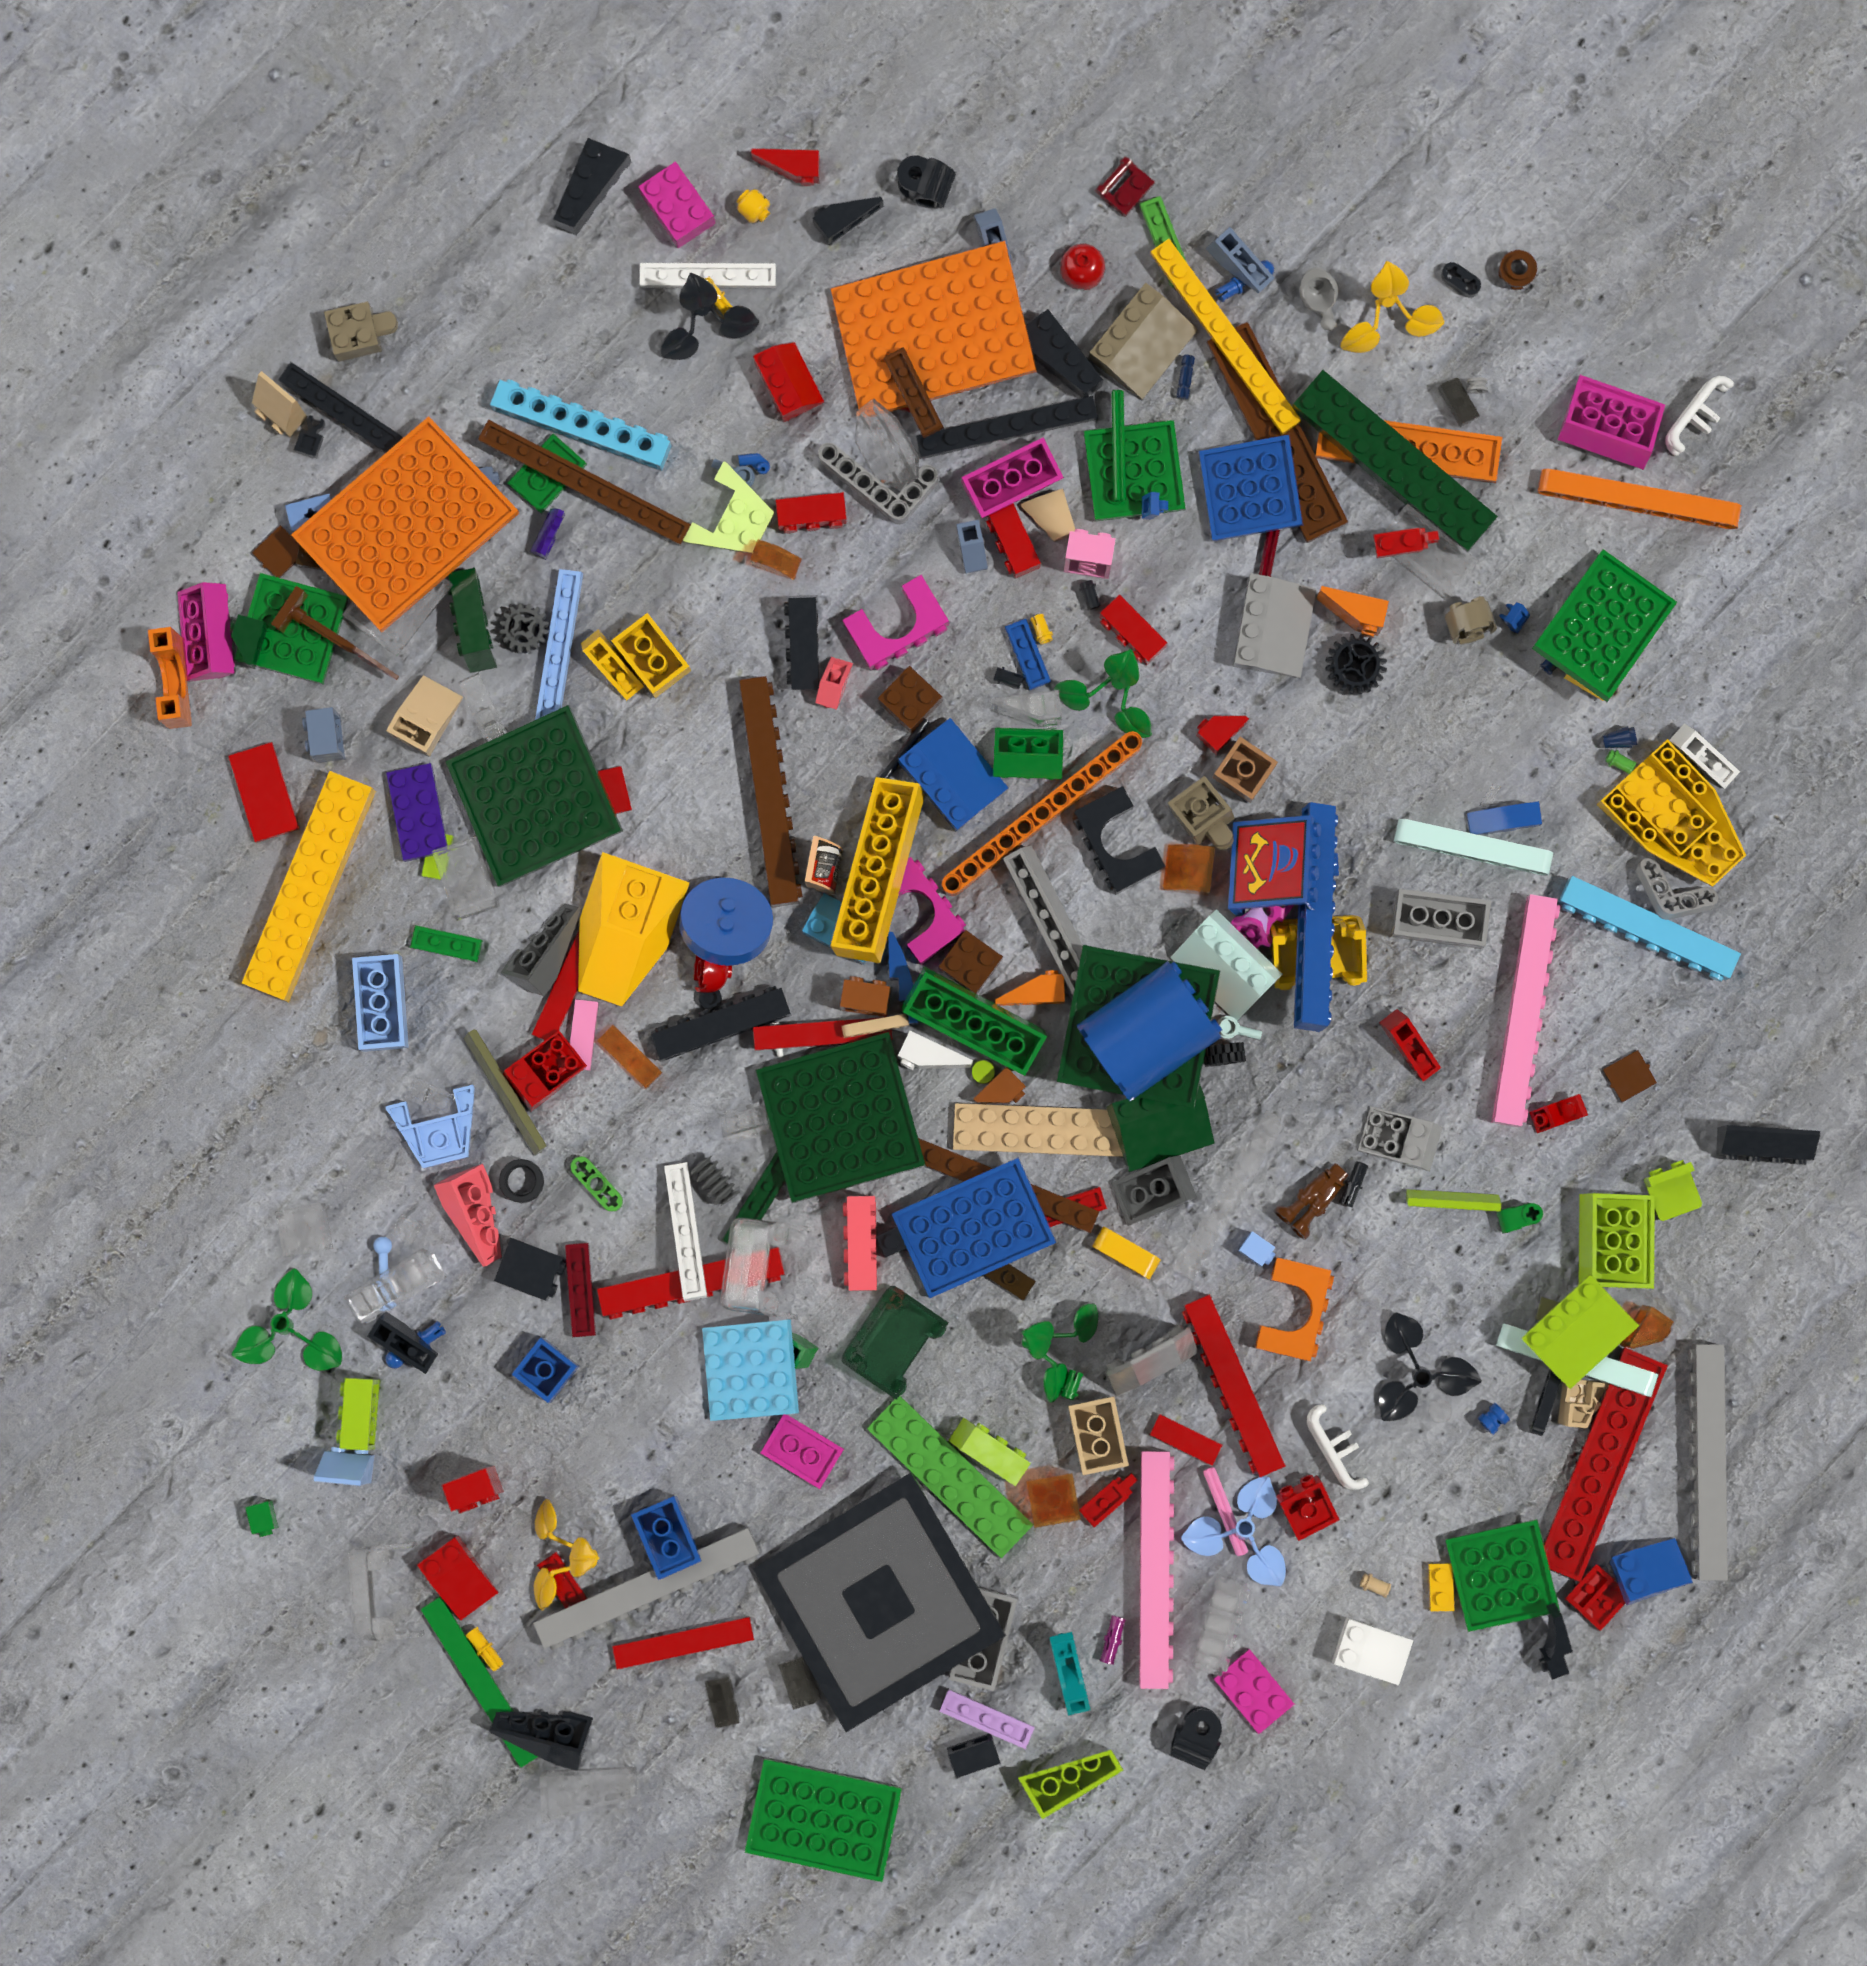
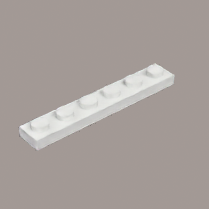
M640 263V288H683L689 273H694L704 279L710 276L718 288H776V263Z
M688 1163L664 1166L683 1300L690 1301L707 1298Z

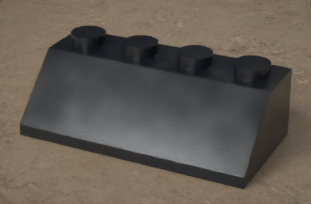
M1724 1125L1717 1129L1716 1155H1723V1160H1737L1738 1156L1746 1157V1161L1760 1162V1158H1768L1769 1163H1783L1784 1160H1793L1792 1164L1807 1165V1161H1812L1815 1158L1820 1131Z

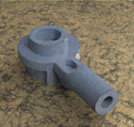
M714 459L711 467L719 470L723 462ZM731 466L750 487L753 485L755 474L751 468L746 466L734 468Z

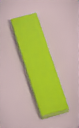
M1406 1189L1408 1206L1501 1211V1200L1499 1195Z

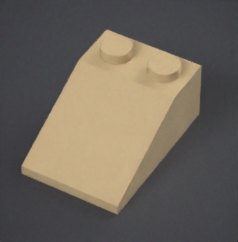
M261 371L258 374L252 404L256 408L254 412L264 421L268 418L273 423L271 427L280 435L285 433L290 437L306 420L307 415L297 401Z

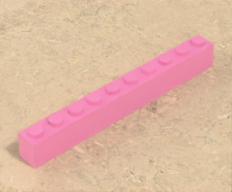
M1530 894L1526 899L1491 1123L1521 1127L1527 1121L1528 1109H1525L1526 1100H1530L1532 1087L1528 1085L1530 1077H1533L1535 1072V1064L1532 1063L1533 1054L1537 1055L1539 1041L1535 1040L1537 1032H1540L1542 1028V1018H1539L1540 1009H1544L1546 1002L1543 989L1544 986H1548L1550 976L1549 973H1546L1547 964L1552 962L1553 951L1550 950L1551 941H1555L1557 928H1553L1554 919H1558L1560 913V905H1557L1558 899Z
M1141 1451L1140 1689H1169V1683H1173V1669H1169V1659H1173V1645H1169V1636H1173V1622L1169 1621V1612H1173V1598H1169V1588H1173L1174 1577L1173 1574H1169V1565L1174 1564V1551H1169V1541H1174V1527H1169V1518H1174V1503H1170V1494H1174V1480H1170V1471H1174V1456H1170L1169 1451Z

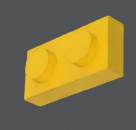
M1451 1563L1428 1564L1430 1611H1454L1453 1569Z

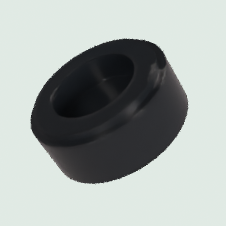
M719 990L711 993H700L699 1002L703 1008L714 1010L720 1006L722 995Z

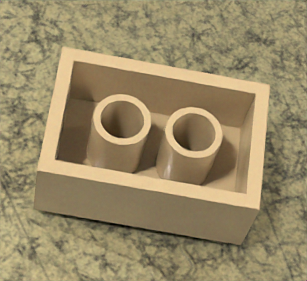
M1115 1397L1068 1405L1082 1475L1129 1466Z

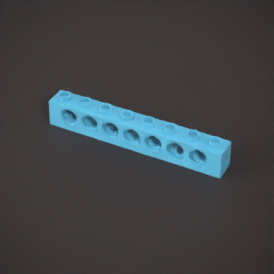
M507 379L506 382L499 380L490 404L493 411L660 471L663 470L671 449V442L667 436L661 433H655V435L647 433V429L638 425L630 427L625 425L626 422L619 418L613 417L612 420L605 418L603 413L596 410L591 412L583 410V406L574 402H570V405L561 402L562 399L550 394L549 397L541 395L539 390L528 387V389L519 387L520 384L513 380ZM517 396L524 397V401L520 405L513 404V400ZM537 404L545 405V409L542 412L534 411V407ZM560 411L567 413L563 420L555 419V415ZM580 419L588 421L587 425L583 428L576 426L577 421ZM605 426L609 428L606 435L597 434L600 427ZM623 434L630 436V440L626 443L618 441L619 437ZM643 442H650L652 444L651 448L647 451L641 450L640 445Z

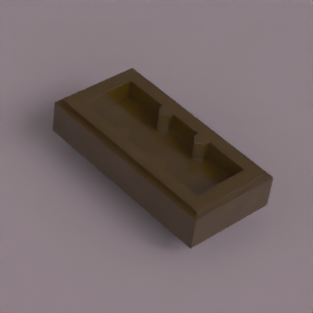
M1010 1264L985 1274L987 1278L1023 1301L1036 1282Z

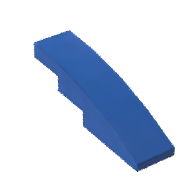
M889 932L890 980H899V1002H904L913 987L912 977L904 953L894 933ZM909 1016V1025H918V1020Z

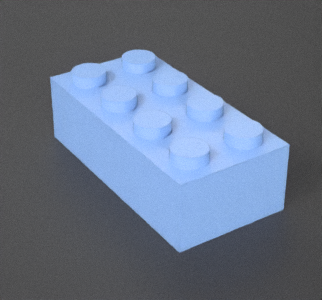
M392 954L352 958L358 1049L362 1052L409 1048L402 956Z

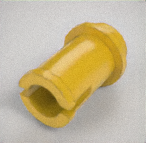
M1038 614L1030 618L1037 635L1036 641H1039L1041 645L1051 642L1053 640V632L1049 631L1044 614Z

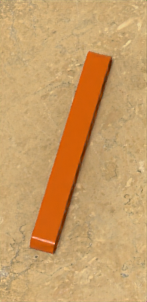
M1555 469L1541 470L1538 493L1545 496L1724 529H1738L1742 505L1734 502Z

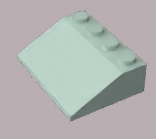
M1218 910L1209 915L1170 957L1174 962L1220 970L1215 1002L1237 1021L1283 975Z

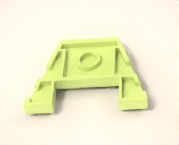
M723 461L714 480L735 490L714 533L692 522L683 541L754 553L775 512L728 463Z

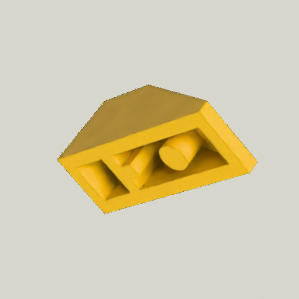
M599 629L581 643L582 651L626 700L630 699L644 687L640 679Z

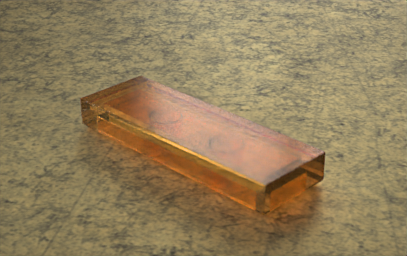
M614 1025L597 1040L646 1089L663 1073Z

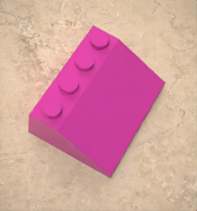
M1579 375L1557 440L1644 470L1652 454L1666 404Z

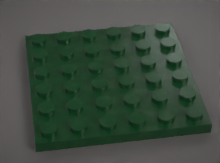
M569 705L445 761L498 887H502L623 832Z
M1083 945L1057 1082L1124 1095L1098 1060L1077 1028V1025L1166 963L1167 960ZM1175 962L1182 971L1179 977L1182 981L1185 979L1189 981L1196 991L1192 994L1196 1000L1200 998L1209 1010L1205 1014L1211 1021L1221 971ZM1206 1049L1137 1097L1195 1108Z
M889 1032L756 1069L792 1204L926 1166Z

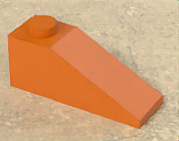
M1058 970L1045 971V975H1039L995 999V1004L998 1006L1064 1004V977L1062 974H1059Z

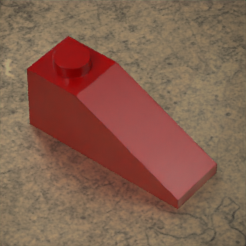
M751 148L752 160L803 186H813L814 183L819 184V150Z
M1396 1009L1379 1022L1389 1039L1423 1082L1441 1069V1066L1404 1013Z

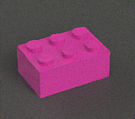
M676 161L638 186L640 195L678 249L716 224L714 215Z

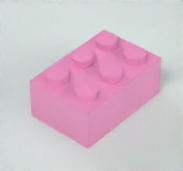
M1075 529V532L1070 531L1064 572L1109 579L1116 538H1111V535L1108 533L1088 534V531L1083 529Z

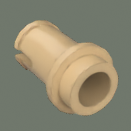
M1365 1573L1359 1585L1363 1588V1591L1369 1590L1384 1598L1387 1597L1391 1588L1390 1583L1373 1577L1371 1573L1369 1575Z

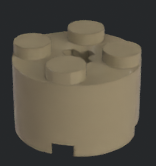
M1484 596L1476 597L1466 604L1462 602L1452 604L1449 607L1450 611L1445 615L1454 644H1456L1457 640H1459L1460 644L1485 638L1483 633L1489 631L1492 634L1497 629L1489 603L1485 601Z

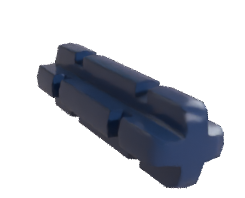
M1183 355L1178 383L1180 387L1177 390V398L1183 400L1189 398L1190 389L1188 388L1191 386L1192 367L1195 361V357L1192 355Z

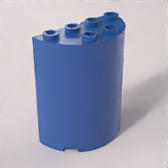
M1167 961L1077 1025V1028L1098 1060L1129 1101H1132L1222 1037L1219 1033L1222 1031V1028L1215 1018L1210 1021L1205 1014L1209 1011L1200 998L1196 1000L1192 994L1196 991L1187 979L1182 981L1179 977L1182 971L1175 962L1170 964Z

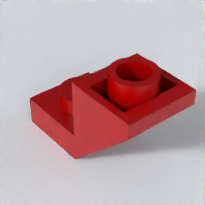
M1581 1094L1529 1112L1537 1134L1588 1116Z

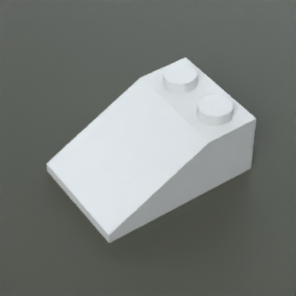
M909 1031L898 1054L901 1065L911 1070L914 1067L918 1069L971 1068L973 1060L912 1031Z
M1346 1617L1332 1663L1399 1685L1413 1640Z

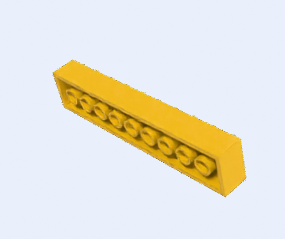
M329 771L242 980V984L289 1003L376 793L372 787Z

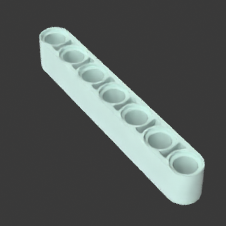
M1398 819L1394 842L1401 845L1544 876L1549 875L1553 852L1549 850L1408 819Z
M1503 1323L1496 1346L1542 1361L1521 1339L1528 1331ZM1605 1357L1585 1375L1648 1397H1652L1658 1374Z

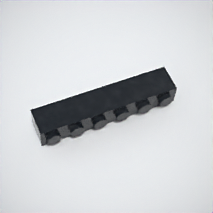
M776 986L769 987L763 990L764 994L755 997V994H750L742 997V1002L733 1004V1001L720 1005V1010L712 1012L711 1009L698 1013V1018L690 1020V1017H686L676 1021L677 1025L668 1027V1025H663L655 1028V1033L651 1034L660 1061L663 1062L753 1030V1027H761L792 1016L782 988L777 989Z

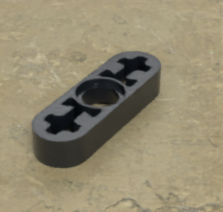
M1551 1369L1547 1374L1530 1429V1433L1541 1437L1545 1432L1561 1379Z

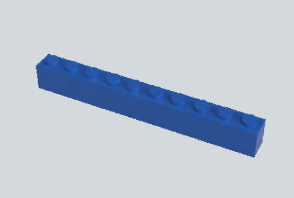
M1309 802L1302 808V816L1312 815L1320 823L1322 831L1321 836L1318 838V845L1320 847V858H1317L1319 879L1316 880L1318 901L1315 902V910H1311L1306 904L1298 905L1294 1028L1321 1032L1331 1022L1329 1003L1332 999L1330 981L1333 976L1331 958L1334 953L1331 937L1334 934L1335 928L1334 923H1332V915L1335 911L1333 893L1336 888L1334 870L1336 869L1337 859L1334 858V850L1337 846L1335 828L1338 824V815L1336 814V806Z

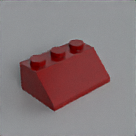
M795 342L772 346L753 355L754 363L784 422L825 403Z

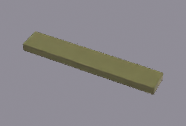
M474 1029L468 1032L464 1037L466 1044L531 1151L536 1156L547 1147L546 1143L477 1030Z

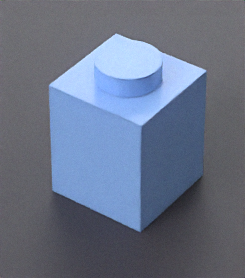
M1253 1231L1250 1232L1238 1252L1260 1267L1264 1263L1269 1265L1276 1255L1273 1252L1275 1246Z

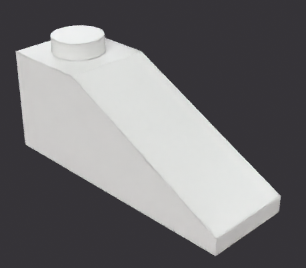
M1685 723L1669 740L1724 789L1740 772L1697 731Z

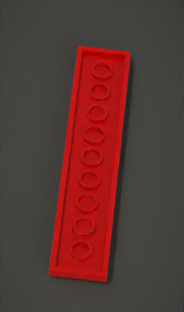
M1623 1347L1618 1361L1658 1374L1652 1397L1612 1384L1608 1385L1544 1541L1550 1569L1581 1582L1668 1367L1666 1364L1626 1347Z

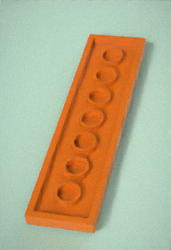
M1384 420L1449 476L1496 483L1502 437ZM1318 432L1316 458L1355 463L1349 456L1325 438L1323 434Z

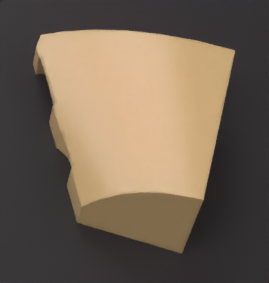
M1063 489L1047 493L1021 504L1022 509L1035 520L1034 522L1054 542L1068 538L1070 531L1075 532V526Z
M1581 1379L1571 1389L1563 1383L1558 1424L1567 1427L1588 1428L1592 1421L1593 1413L1600 1407L1601 1403L1599 1400L1609 1383Z

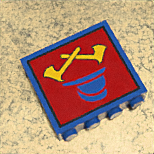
M1312 815L1233 822L1234 842L1231 851L1228 909L1233 914L1242 916L1245 914V909L1299 904H1306L1311 910H1315V902L1318 901L1316 880L1319 879L1317 858H1320L1318 838L1321 836L1322 831L1320 823Z

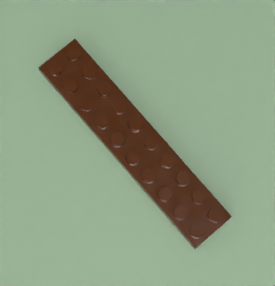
M1246 322L1235 327L1238 334L1284 395L1249 323ZM1213 339L1208 340L1207 345L1255 441L1284 435L1290 436L1303 526L1298 527L1306 543L1347 525L1348 520L1300 424H1297L1282 435Z

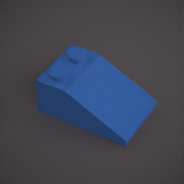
M677 1496L668 1498L631 1515L658 1580L702 1561Z
M1675 1538L1614 1556L1609 1561L1626 1606L1693 1583Z

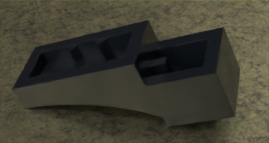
M1555 1603L1546 1606L1548 1612V1634L1544 1647L1539 1648L1542 1658L1538 1659L1543 1673L1548 1672L1552 1680L1569 1674L1564 1655L1573 1652L1563 1616Z

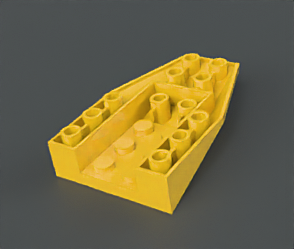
M1668 739L1596 804L1647 852L1711 887L1746 856L1716 790Z
M602 852L580 916L578 992L622 1007L667 950L690 883Z

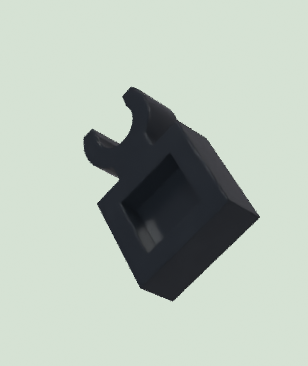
M309 415L307 418L308 430H300L294 451L317 459L324 439L318 433L324 429L325 421L321 419L317 426H313L314 417Z

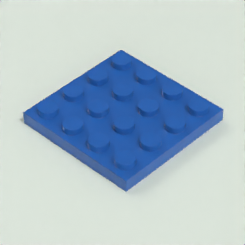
M1289 435L1199 451L1213 542L1303 526Z

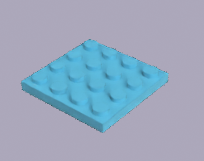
M791 1320L702 1328L710 1421L799 1413Z

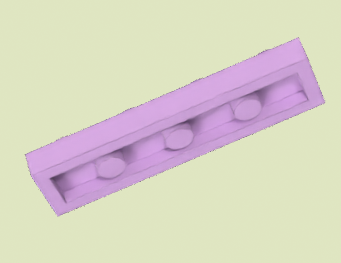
M948 1689L939 1712L1026 1749L1035 1726Z

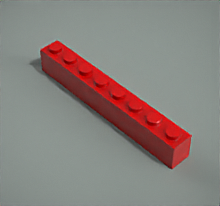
M779 1247L703 1264L707 1297L714 1296L713 1291L722 1290L723 1294L736 1291L735 1286L745 1285V1289L759 1286L758 1281L767 1279L768 1283L781 1281V1276L785 1275ZM679 1270L597 1289L602 1315L604 1317L609 1316V1320L623 1317L622 1313L631 1311L632 1315L646 1312L645 1307L653 1305L655 1309L668 1307V1302L677 1300V1304L690 1302L683 1300Z
M1210 1294L1183 1305L1185 1309L1181 1312L1186 1324L1191 1323L1194 1332H1192L1196 1346L1201 1345L1204 1352L1200 1354L1205 1367L1210 1366L1213 1375L1210 1376L1214 1388L1219 1387L1223 1395L1219 1397L1224 1410L1229 1409L1232 1418H1229V1422L1233 1431L1238 1430L1241 1436L1238 1442L1243 1453L1248 1452L1251 1461L1247 1463L1252 1474L1257 1473L1258 1477L1261 1478L1286 1467Z

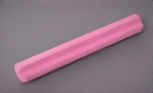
M1214 1467L1205 1469L1203 1474L1226 1531L1235 1529L1237 1522L1216 1469ZM1236 1534L1229 1535L1237 1556L1248 1553L1243 1539L1238 1538Z

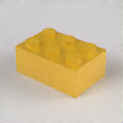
M648 613L611 640L614 647L655 699L691 672L690 666Z

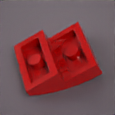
M1597 1564L1565 1598L1599 1631L1626 1604L1618 1583Z

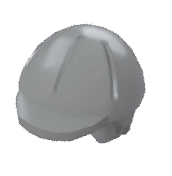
M1318 267L1311 268L1303 273L1299 287L1300 298L1307 308L1322 315L1321 327L1324 330L1332 331L1337 325L1331 309L1338 296L1337 283L1325 270Z

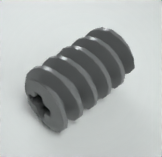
M710 1156L694 1167L691 1174H700L696 1181L698 1183L705 1181L702 1190L711 1189L707 1194L708 1198L716 1196L713 1205L721 1204L722 1206L737 1196L740 1191H731L735 1184H726L729 1176H720L724 1169H715L718 1161L710 1162L709 1160L712 1157Z

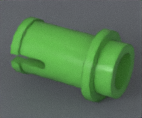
M1611 749L1605 759L1609 767L1614 766L1627 774H1631L1636 765L1635 761L1619 754V750L1614 751Z

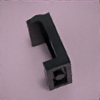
M510 1238L494 1281L548 1301L550 1297L554 1298L558 1285L555 1282L558 1275L562 1276L566 1263L563 1261L565 1258L520 1240Z

